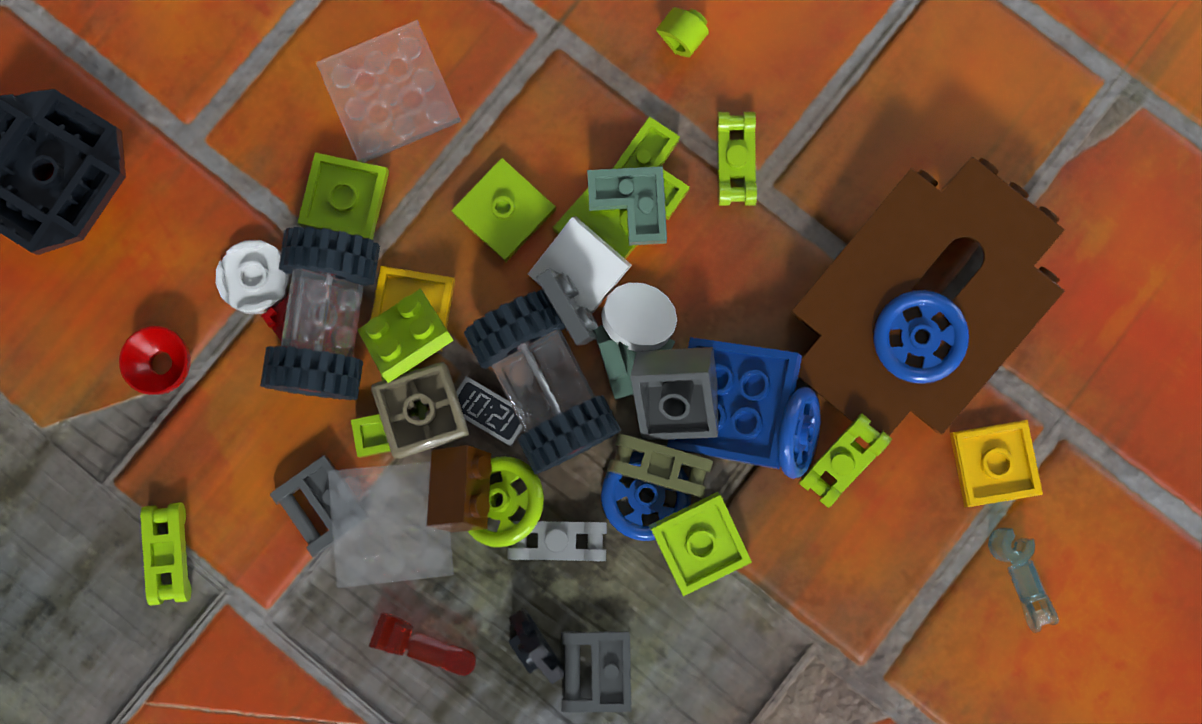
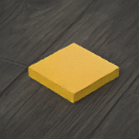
M381 266L371 319L381 315L399 303L403 298L421 289L447 328L455 279L453 277Z
M1028 420L950 433L964 508L1043 495Z

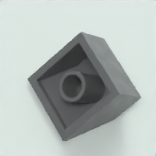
M713 347L637 351L630 378L641 439L663 440L718 437V390Z

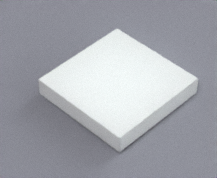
M574 216L543 253L528 275L541 286L536 278L539 274L548 269H552L560 274L563 272L565 276L568 275L579 292V295L574 297L578 305L584 308L587 307L593 314L632 265L579 218Z

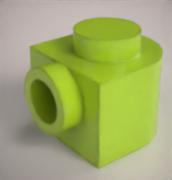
M673 7L656 28V31L675 54L684 57H691L709 34L706 27L707 20L694 9L687 11Z

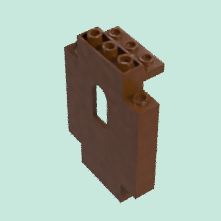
M972 156L941 191L936 188L938 182L924 170H919L917 173L911 168L790 312L819 336L802 356L798 378L850 421L853 422L862 413L871 420L869 425L879 433L884 431L890 436L911 411L936 433L943 434L1065 292L1064 289L1057 285L1060 280L1054 273L1042 266L1039 269L1035 267V264L1064 232L1065 229L1057 224L1060 219L1048 208L1041 206L1038 209L1028 201L1029 194L1022 187L1014 182L1007 184L997 176L998 169L986 159L980 158L977 160ZM963 237L973 239L982 248V265L952 300L963 313L969 330L968 348L962 362L951 374L931 383H911L894 376L881 363L874 346V328L879 314L897 296L914 291L912 289L953 240ZM919 306L903 311L906 322L922 317ZM940 311L931 318L939 326L940 331H943L950 325L948 319ZM901 329L890 330L889 340L891 347L903 346ZM919 329L915 333V340L919 344H925L929 339L927 331ZM941 340L939 347L933 352V355L943 360L949 353L951 345ZM908 353L905 364L922 368L924 356H915Z

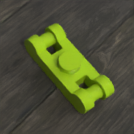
M718 112L719 206H730L731 202H744V206H754L757 203L755 112H743V115L730 116L729 112ZM743 130V140H730L729 131ZM730 179H743V187H731Z
M862 413L799 481V484L807 491L812 489L821 497L819 501L827 508L884 451L892 440L884 431L879 433L869 425L871 420ZM858 436L869 444L865 449L854 441ZM825 471L836 479L831 486L820 477Z
M182 502L170 503L168 508L159 509L156 505L144 506L141 509L140 518L147 603L150 606L161 605L164 603V600L174 599L177 603L188 602L191 599V584L188 579L184 527L186 521L185 506ZM168 523V534L158 535L159 524ZM171 572L172 584L163 585L161 573Z

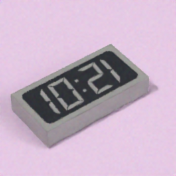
M465 376L456 391L465 420L507 445L513 446L530 418V413Z

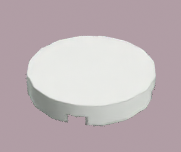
M245 240L230 247L225 252L227 254L223 257L222 261H219L216 268V286L220 296L236 310L246 314H263L271 306H277L286 298L289 292L292 274H286L279 270L281 252L269 243L261 240Z
M626 283L616 287L607 296L601 313L603 327L609 337L617 344L620 341L627 345V349L634 352L662 348L673 335L677 323L676 310L668 296L656 287L644 283Z

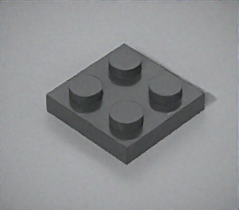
M548 269L536 276L576 345H586L598 338L594 329L599 326L587 307H580L574 297L579 295V292L568 275L565 276L563 272L560 274L552 269Z

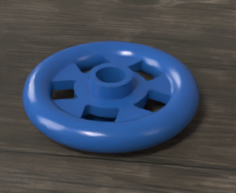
M927 290L906 292L891 300L879 314L874 328V346L881 363L894 376L911 383H931L951 374L962 362L969 343L967 322L958 306L947 297ZM919 306L922 317L906 322L903 311ZM939 311L950 323L943 331H940L939 326L931 320ZM919 329L927 331L929 339L925 344H919L915 340V333ZM890 330H902V347H891L889 340ZM941 340L951 345L949 353L943 360L933 355V352L939 347ZM907 354L924 356L922 368L905 364Z
M801 387L792 394L787 402L780 424L778 437L779 463L783 473L792 479L801 477L808 470L814 458L819 439L821 424L820 403L817 394L808 387Z
M632 452L629 464L640 467L644 453ZM681 467L678 478L688 481V477ZM609 471L606 473L602 483L601 502L607 519L617 531L639 541L655 540L650 527L643 526L642 514L658 512L659 520L691 505L692 496L676 491L675 507H664L665 490L671 489L637 479L631 483L629 488H626L620 482L623 476ZM643 488H650L654 493L653 500L649 503L642 502L639 498V492ZM624 497H628V502L634 509L632 513L626 516L621 513L617 501Z

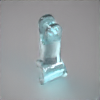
M997 528L989 537V550L999 561L1012 564L1007 570L1020 599L1028 626L1034 633L1041 631V626L1045 624H1058V614L1046 593L1033 560H1029L1035 550L1034 539H1018L1015 541L1014 548L1012 549L1011 544L1015 538L1013 529ZM1039 601L1042 609L1035 611L1032 603Z

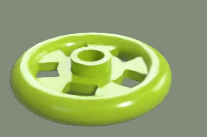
M502 456L491 458V475L501 472L503 481L492 484L489 489L490 511L488 517L500 521L497 532L488 529L467 531L475 540L490 547L511 546L527 537L537 525L544 504L543 487L538 475L533 472L532 468L520 459ZM519 478L523 480L527 488L520 495L512 486V483ZM502 494L503 502L499 507H496V500ZM520 506L526 512L521 521L516 525L510 520V517L518 511Z

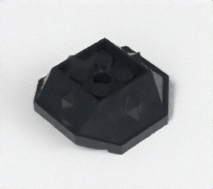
M55 89L34 91L16 96L13 94L1 95L0 233L36 255L84 240L126 178L122 131ZM54 167V173L51 178L45 180L46 172Z

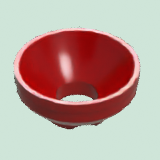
M149 326L133 333L125 341L119 355V368L125 382L132 389L148 395H162L178 388L187 377L191 366V356L185 341L177 333L160 326ZM160 353H167L172 359L170 370L164 374H157L152 366L153 359Z

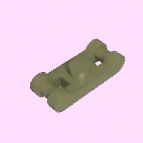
M617 435L615 445L618 446L615 459H610L607 471L682 492L690 496L704 497L706 487L703 486L706 472H711L712 460L628 435ZM633 451L644 453L640 467L629 464ZM681 465L692 468L688 481L678 478Z

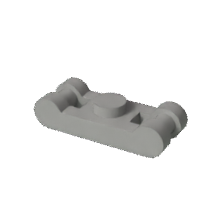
M538 521L531 532L538 533V548H526L527 537L511 545V548H507V559L606 561L607 550L603 549V534H607V523ZM577 534H588L587 549H576Z

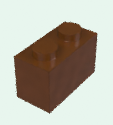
M469 445L431 450L426 526L451 533L488 529V514L490 511L489 489L492 472L491 453Z

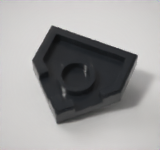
M521 608L509 617L517 635L508 642L529 674L539 668L550 683L553 684L564 676L565 668L526 608Z

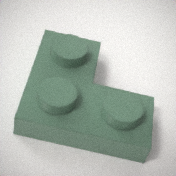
M663 166L587 170L589 211L627 209L629 245L667 243Z

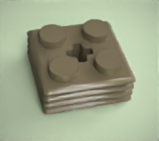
M444 362L402 374L390 383L384 380L371 386L391 454L394 458L401 459L468 437L469 431L450 371ZM418 401H421L425 406H430V411L425 413L426 418L424 420L411 415V412L417 409L416 403Z

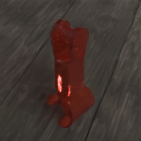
M381 613L368 647L403 656L405 650H408V657L441 667L461 676L469 675L474 670L476 657L470 650L453 644L448 645V642L418 631L413 636L411 634L414 628L410 623L393 614Z

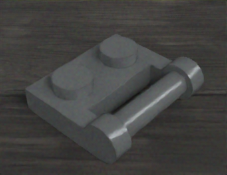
M323 455L270 494L276 505H282L308 543L306 549L312 557L322 553L334 542L370 518L326 455ZM301 489L329 531L322 536L293 496L297 490Z
M630 631L561 632V644L565 645V698L561 699L562 712H631ZM580 645H591L592 698H581Z

